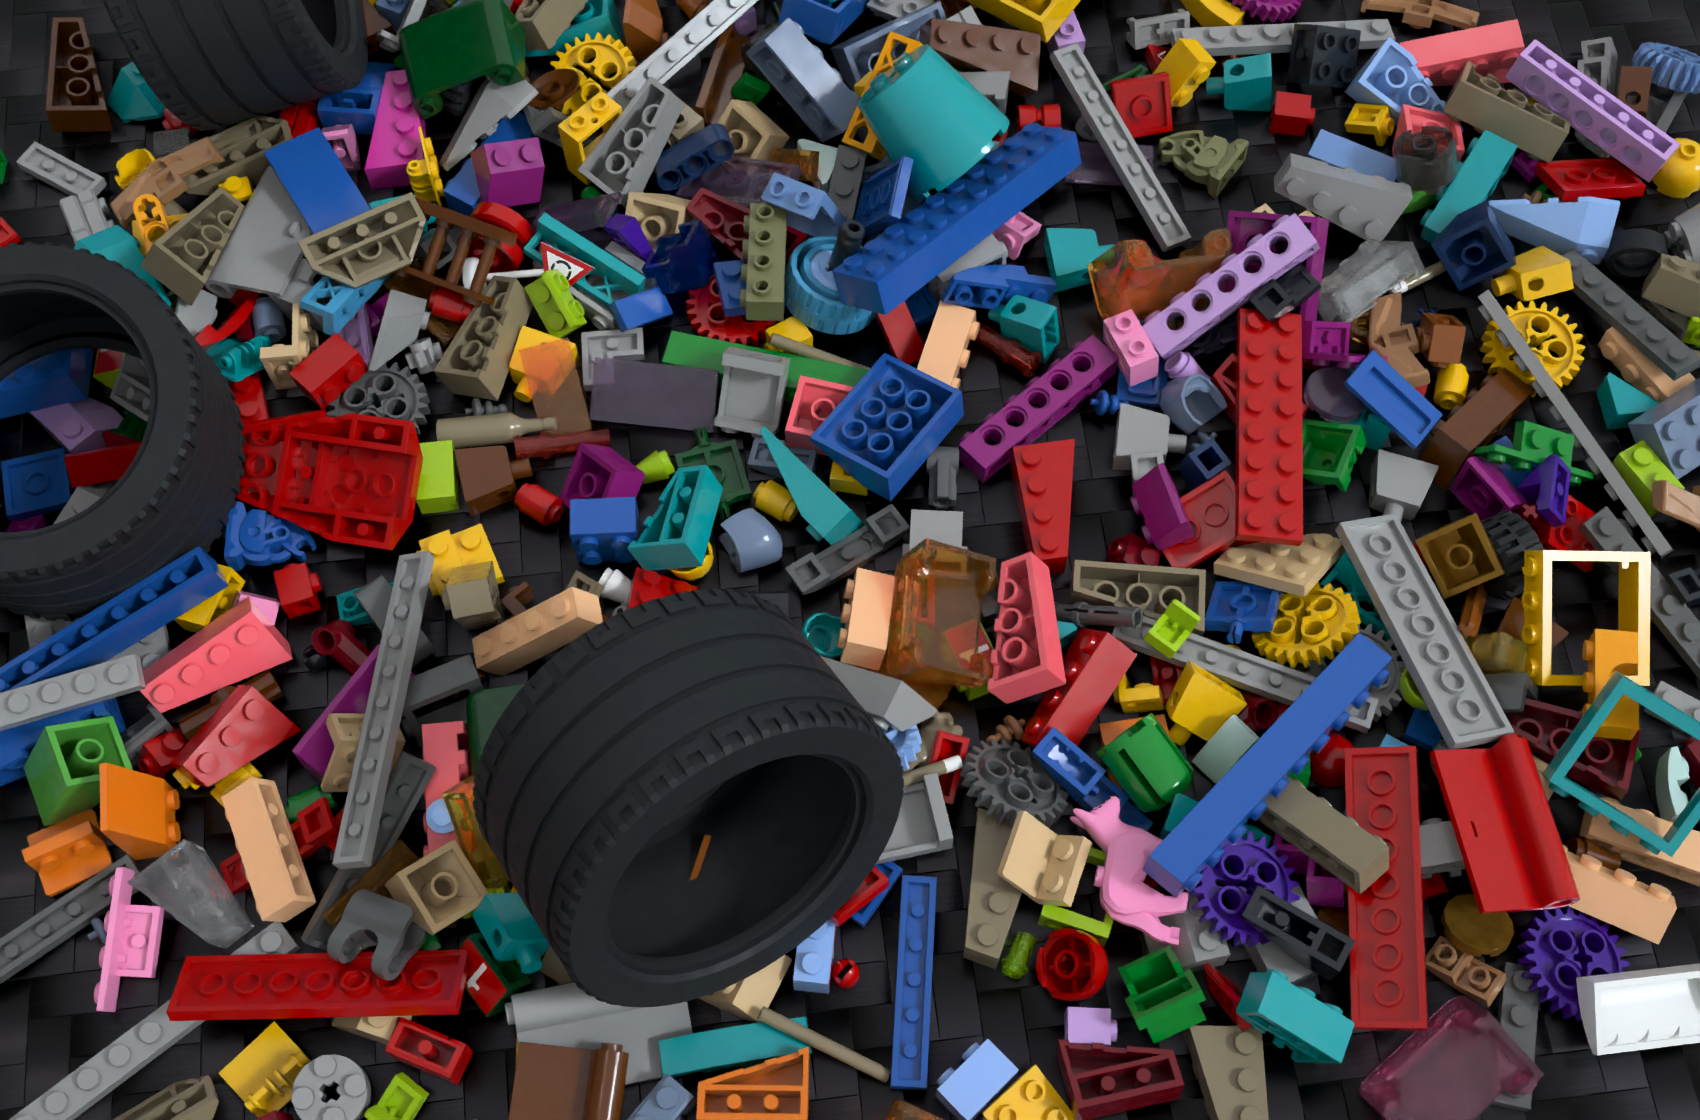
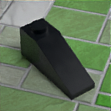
M1260 886L1256 887L1241 915L1244 921L1291 958L1329 981L1341 971L1355 943V940Z

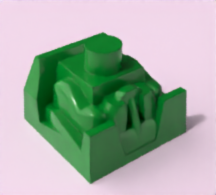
M1302 419L1303 480L1306 479L1315 485H1336L1342 492H1346L1351 481L1350 474L1353 464L1357 461L1356 453L1362 455L1367 443L1361 425Z

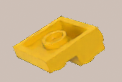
M481 523L452 535L448 529L418 541L422 550L417 552L428 551L435 557L429 588L433 597L440 595L442 602V590H445L444 585L447 584V578H450L453 568L493 561L497 584L505 582Z

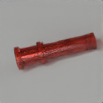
M979 322L980 327L975 339L976 342L998 354L1001 362L1004 364L1010 363L1022 370L1024 376L1030 377L1035 372L1042 358L1040 352H1032L1020 345V340L1016 338L1008 339L982 322Z
M608 428L559 435H549V433L544 431L536 436H514L516 460L542 457L546 460L552 457L553 454L577 452L580 443L611 448Z

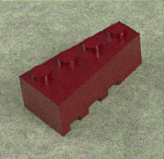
M1525 698L1524 710L1522 712L1505 713L1514 730L1513 734L1526 738L1532 755L1547 764H1550L1582 718V712ZM1639 727L1632 740L1593 737L1566 776L1609 798L1621 802L1629 789L1641 728Z

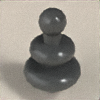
M474 398L472 400V408H465L464 410L465 415L472 414L474 416L507 412V407L504 404L492 406V402L486 400L484 406H481L480 400Z

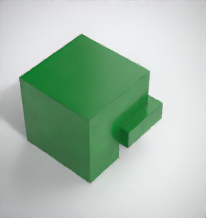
M1170 944L1118 968L1130 994L1129 997L1125 998L1127 1006L1139 1030L1141 1031L1146 1028L1154 1044L1206 1020L1199 1004L1206 1000L1190 968L1185 971L1182 970Z

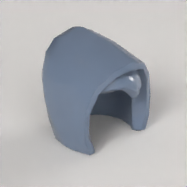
M1201 374L1169 381L1159 395V404L1163 413L1168 415L1170 421L1185 435L1191 434L1227 408L1225 398L1218 388Z
M753 508L742 510L720 524L721 528L726 532L722 533L718 540L730 555V561L735 565L738 573L764 567L778 561L782 557L783 542L781 535L764 516Z

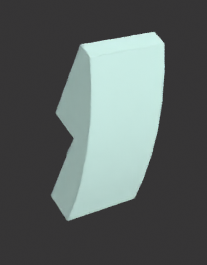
M1234 714L1213 735L1192 762L1217 784L1251 746L1258 741L1259 737Z
M1678 746L1671 747L1659 758L1656 770L1657 804L1661 819L1667 821L1676 820L1688 804L1687 796L1680 790V786L1690 778L1689 766L1686 759L1681 756Z

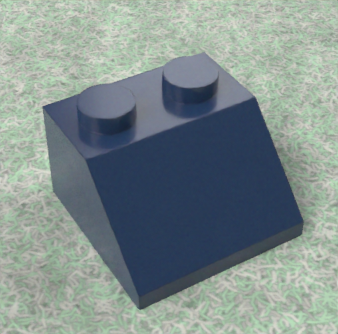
M1487 200L1458 214L1431 242V246L1459 291L1516 265L1514 246Z

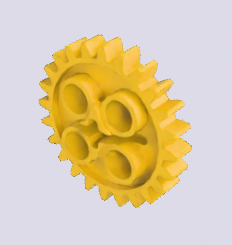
M597 32L594 40H592L588 33H586L585 41L583 42L578 37H575V45L573 47L565 43L567 50L565 54L557 51L556 54L560 58L559 62L551 61L550 64L555 70L563 68L574 70L579 76L580 84L573 96L563 105L556 108L570 116L600 91L606 94L607 91L602 89L598 83L591 78L587 79L582 71L574 67L580 66L595 80L599 79L606 88L612 89L636 68L637 61L631 56L632 53L627 46L624 47L620 39L615 41L609 34L604 39L599 32ZM593 57H596L593 62L587 63L588 60H590ZM617 72L614 77L608 78L610 74Z
M1533 300L1529 302L1527 308H1524L1520 301L1517 302L1514 310L1507 305L1504 312L1557 387L1561 389L1563 384L1568 385L1573 379L1572 376L1575 377L1579 372L1580 368L1578 366L1584 361V357L1581 354L1585 346L1577 344L1583 335L1573 334V331L1578 326L1577 323L1567 325L1566 321L1569 315L1557 316L1558 307H1555L1551 312L1547 311L1546 302H1543L1540 308L1535 307ZM1494 320L1489 322L1485 328L1487 331L1481 337L1484 343L1480 348L1481 352L1487 353L1482 363H1492L1487 373H1498L1505 367L1534 389L1531 382L1536 380L1535 377L1528 370L1523 373L1515 360H1509L1518 355L1513 346L1505 347L1495 333L1500 330L1499 326ZM1532 327L1539 328L1542 333L1534 331ZM1549 337H1555L1554 339L1545 341ZM1549 351L1557 353L1559 358L1553 357ZM1536 390L1533 391L1531 397L1536 395Z
M1317 582L1305 597L1282 593L1273 630L1259 633L1252 632L1251 636L1259 655H1265L1267 660L1274 661L1276 659L1277 663L1281 665L1288 661L1292 669L1296 667L1298 662H1302L1303 666L1308 668L1310 661L1315 660L1318 665H1321L1322 657L1327 656L1332 660L1335 659L1333 652L1335 650L1342 652L1345 649L1344 643H1350L1353 640L1352 634L1359 633L1358 624L1361 621L1356 602L1352 601L1350 593L1344 594L1341 587L1333 591L1330 583L1321 589L1319 582Z

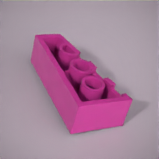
M405 69L386 71L364 169L372 190L411 185L406 172L408 163L412 160L425 159L418 129L421 126L426 138L425 119L423 120L413 107Z

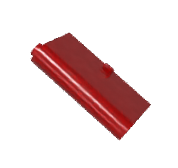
M1508 734L1498 738V744L1491 748L1431 751L1430 756L1480 914L1556 909L1580 901L1581 898L1527 739L1518 737V734Z

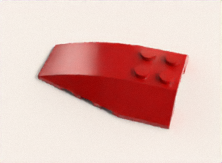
M350 413L342 414V416L320 417L316 418V420L290 421L286 424L245 427L241 431L246 441V445L243 446L246 461L242 463V468L245 470L244 477L240 478L239 486L241 490L240 494L236 495V498L295 523L297 526L308 531L317 533L330 541L393 550L413 522L423 456L414 422Z

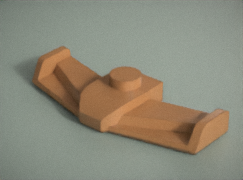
M1363 0L1360 13H1365L1367 9L1404 13L1402 23H1406L1415 29L1430 28L1433 19L1463 29L1475 28L1480 15L1479 12L1440 0Z
M204 137L151 162L110 203V206L119 223L127 230L130 227L129 223L135 218L133 203L137 197L143 194H152L157 196L166 205L189 189L183 177L218 161L222 163L225 160L209 137Z
M1401 292L1371 299L1369 336L1367 337L1370 352L1374 350L1380 356H1387V363L1414 388L1429 384V371L1427 368L1424 369L1413 355L1420 353L1413 325L1411 323L1401 326Z
M1654 481L1652 485V506L1666 515L1694 526L1700 532V485L1693 486V493L1669 484V481Z

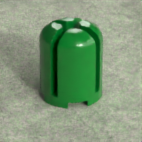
M1152 712L1096 752L1136 808L1144 813L1157 812L1164 808L1168 802H1173L1175 795L1185 793L1194 779L1193 767Z

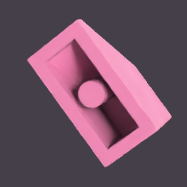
M335 125L322 128L323 135L346 171L361 170L359 143L353 125Z

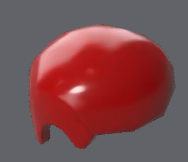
M1329 733L1328 736L1331 738L1319 753H1316L1314 750L1310 753V778L1315 783L1325 787H1340L1345 784L1344 748L1354 747L1350 741L1341 735Z

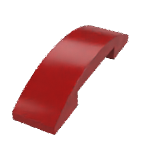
M237 288L233 297L228 299L236 308L216 330L210 324H207L193 336L205 352L217 346L245 322L251 314L260 293Z
M321 797L296 814L298 820L290 825L302 861L322 847L337 830L326 797ZM239 852L220 863L230 895L251 889L245 876L246 871Z

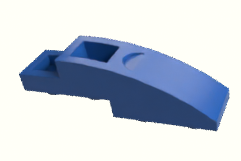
M984 265L972 267L953 275L941 300L942 303L996 310L1000 303L1008 304L1010 299L1018 294L1048 304L1057 288V283L1051 277L1027 274L1024 266Z

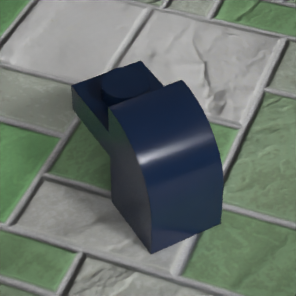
M1211 438L1182 460L1181 474L1191 492L1223 472L1232 462L1215 440Z

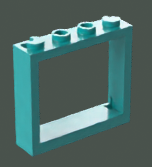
M1615 670L1543 773L1548 781H1550L1548 787L1564 798L1571 794L1580 800L1578 805L1586 812L1595 817L1599 813L1611 819L1609 825L1620 833L1628 836L1632 832L1642 838L1639 843L1652 853L1658 855L1662 851L1672 857L1700 819V787L1664 837L1565 777L1623 694L1700 741V722Z

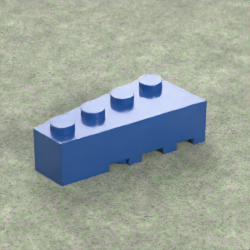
M108 699L0 731V787L26 776L23 767L45 726L113 716L119 734L121 735L127 729L116 699Z

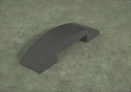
M890 504L867 518L865 525L817 555H814L813 552L807 554L787 566L785 571L802 595L815 592L855 572L857 567L861 568L874 560L901 539L910 530V526L894 505Z

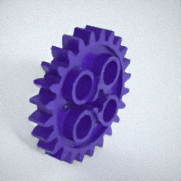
M1251 831L1244 834L1234 845L1229 841L1222 848L1225 854L1213 868L1206 865L1200 872L1203 875L1201 881L1191 892H1187L1189 896L1197 897L1198 902L1191 907L1192 910L1202 909L1203 915L1198 921L1202 923L1209 920L1212 923L1209 933L1212 934L1221 930V941L1225 942L1233 937L1234 946L1236 947L1244 944L1245 941L1248 947L1256 946L1259 942L1262 945L1270 942L1269 939L1241 918L1257 886L1264 888L1290 904L1300 900V896L1292 893L1291 890L1299 886V882L1289 879V875L1295 871V868H1285L1283 865L1288 856L1283 855L1278 858L1275 855L1278 848L1277 844L1266 848L1265 836L1260 837L1254 842L1253 832ZM1224 861L1231 865L1232 875L1226 871ZM1257 868L1264 873L1265 882L1259 878ZM1215 881H1216L1217 883H1219V884L1226 885V886H1225V887L1218 886V885L1215 884ZM1222 895L1228 899L1230 903V909H1227L1223 905L1221 899Z
M1569 906L1561 909L1544 910L1535 915L1536 918L1527 922L1528 929L1520 933L1525 942L1517 945V948L1526 953V955L1517 961L1528 968L1521 976L1532 979L1533 983L1529 986V991L1538 989L1541 992L1538 999L1539 1003L1546 1000L1551 1002L1550 1012L1553 1013L1562 1009L1564 1019L1575 1015L1577 1022H1580L1582 1018L1576 977L1622 972V969L1630 966V962L1620 958V955L1626 952V948H1616L1614 943L1618 940L1619 936H1609L1607 934L1609 924L1605 923L1599 926L1597 925L1598 919L1593 916L1586 918V913L1579 910L1573 911V908Z

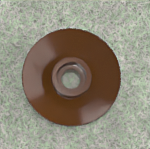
M563 68L540 76L531 84L539 93L528 105L538 110H546L549 107L554 108L563 105L579 87L580 79L578 74L574 70Z

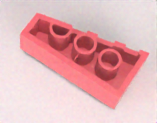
M1518 19L1400 42V45L1414 56L1418 62L1415 65L1424 78L1428 77L1433 84L1432 86L1454 85L1467 61L1477 65L1474 71L1486 77L1490 73L1499 79L1497 83H1508L1510 81L1505 77L1518 56L1525 49Z
M248 596L144 669L143 676L146 688L139 691L160 713H163L293 659L290 643Z
M463 721L422 724L423 760L436 767L423 792L426 801V812L434 801L450 799L460 807L462 813L459 826L447 834L433 831L428 826L426 813H424L423 826L425 833H427L428 845H424L423 857L455 839L477 873L476 819L474 815L475 810L473 809L475 797L473 795L468 730Z

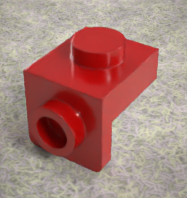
M178 728L142 744L138 759V768L141 773L164 779L165 772L175 768L170 762L189 742Z

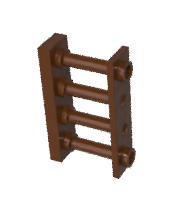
M415 197L426 221H429L430 216L436 217L434 224H437L422 271L408 265L393 272V274L407 279L412 274L464 295L462 301L479 307L481 302L494 305L496 299L481 294L497 247L501 248L502 242L515 246L518 235ZM455 224L460 226L458 233H461L446 279L434 276V272L449 229L452 230ZM479 233L484 235L482 242H485L471 286L468 289L457 283L473 238L476 239Z

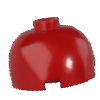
M1062 928L1052 932L1047 937L1050 939L1044 947L1039 948L1037 953L1036 972L1041 986L1047 988L1055 999L1081 1001L1092 997L1102 988L1108 976L1109 962L1105 949L1098 939L1082 930Z

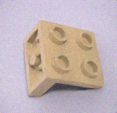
M293 303L292 345L275 344L271 347L260 348V360L276 390L298 388L289 372L314 351V348H318L317 331L315 329L312 330L310 316L300 308V303Z
M329 713L325 724L335 747L321 783L323 792H348L365 714ZM400 727L390 774L406 742Z
M1019 811L997 873L1001 878L1038 904L1071 907L1092 842L1084 836L1057 835L1028 812Z

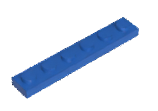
M902 875L890 1086L892 1089L927 1090L937 877Z

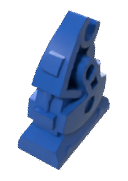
M236 501L235 508L230 510L228 515L229 521L226 526L224 559L228 567L233 568L236 572L240 571L246 564L266 566L284 562L291 557L304 562L307 559L306 554L299 549L303 546H309L313 552L317 549L311 534L295 523L268 514L266 510L252 509L247 512L244 503Z

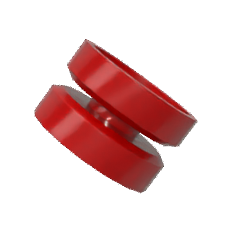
M486 201L478 203L470 217L518 235L515 246L502 242L501 248L497 247L488 273L517 271L524 258L523 248L535 235L534 229L525 218L507 206ZM478 233L477 238H473L467 257L480 259L485 242H482L484 235Z

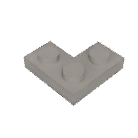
M635 328L623 333L620 329L581 332L584 391L615 389L614 362L645 360L642 328Z

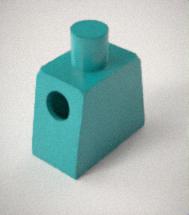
M1271 53L1226 60L1224 62V76L1208 77L1206 79L1207 95L1224 94V108L1227 110L1271 111Z
M1046 228L1044 249L1050 277L1054 278L1057 283V288L1054 292L1097 282L1100 279L1102 264L1116 262L1117 260L1115 244L1098 246L1096 232L1093 229Z
M1017 294L1010 299L1006 306L999 304L996 310H989L988 318L1000 324L1002 340L1041 363H1046L1060 343L1057 307Z
M518 892L486 894L473 913V917L495 959L498 961L518 960L521 971L524 974L538 971L543 965L540 957L544 955L550 944Z

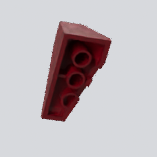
M701 187L686 207V212L747 264L748 258H742L743 239H749V234H744V215H750V209ZM787 226L786 266L793 250L806 240L805 233Z

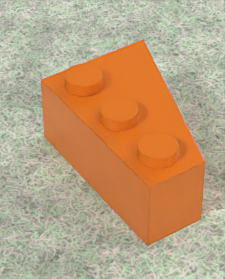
M809 1047L783 1057L765 1060L764 1063L745 1069L740 1068L698 1082L696 1120H808Z

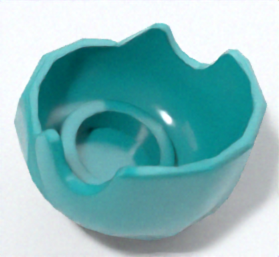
M825 612L815 613L802 624V635L820 656L832 660L841 657L842 649L837 648L836 645L840 628L845 629L843 623H840V618Z

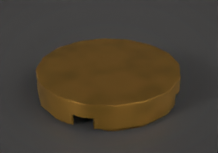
M1474 894L1457 895L1449 900L1441 916V924L1443 923L1445 928L1444 934L1456 948L1471 956L1481 957L1482 954H1491L1490 957L1498 956L1507 949L1514 934L1513 922L1508 913L1480 914Z

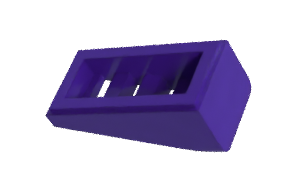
M617 213L603 224L604 230L621 247L653 268L658 269L660 267L635 217Z

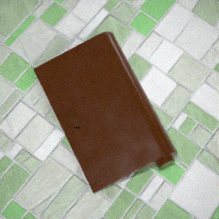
M520 1042L508 1120H621L629 1053L622 1052L623 1045L601 1043V1049L589 1050Z

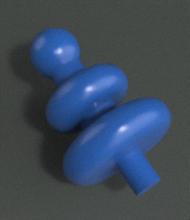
M1105 390L1099 391L1096 399H1090V404L1094 405L1095 413L1098 416L1104 415L1106 411L1110 415L1115 414L1117 409L1120 408L1121 403L1130 405L1128 401L1119 402L1116 395L1109 397Z

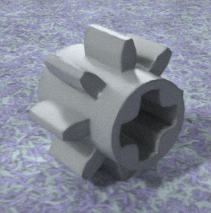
M426 337L408 345L410 352L405 353V358L410 370L417 367L419 374H425L435 369L444 353L439 342L432 344L430 337Z

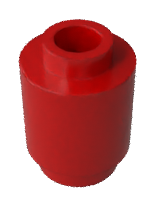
M440 286L438 291H432L428 307L432 308V315L459 324L466 320L474 305L462 301L463 294Z
M525 483L515 496L514 503L519 507V510L544 526L556 523L564 512L562 499L537 484Z

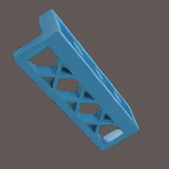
M393 273L356 289L347 285L332 287L331 283L335 280L323 276L300 300V308L322 316L323 333L330 336L335 334V332L338 334ZM318 298H331V301L326 306L314 302Z

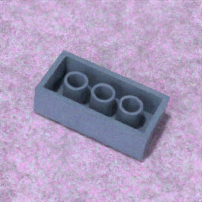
M788 17L767 32L746 52L754 64L822 143L843 133L848 128L860 97L854 91L849 90L844 84L841 74L835 68L828 65L823 59L822 51L808 41L804 36L802 27Z
M1700 377L1628 423L1635 443L1644 440L1677 479H1680L1700 465Z

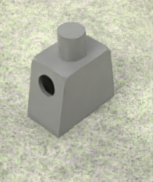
M1121 403L1117 416L1112 470H1131L1130 454L1162 451L1164 463L1167 452L1185 454L1187 435L1169 433L1170 417L1168 415Z
M1379 449L1371 464L1369 507L1383 512V515L1396 514L1400 522L1402 518L1413 520L1434 479L1438 465Z

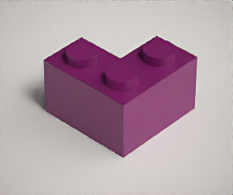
M1275 833L1274 845H1278L1275 855L1278 858L1283 855L1288 856L1283 864L1284 867L1295 868L1292 874L1307 875L1306 888L1309 904L1344 908L1346 883Z

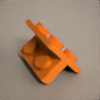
M93 809L85 810L29 835L27 840L30 847L21 850L25 863L39 873L45 894L49 897H53L86 882L113 864L106 840L100 831V823Z

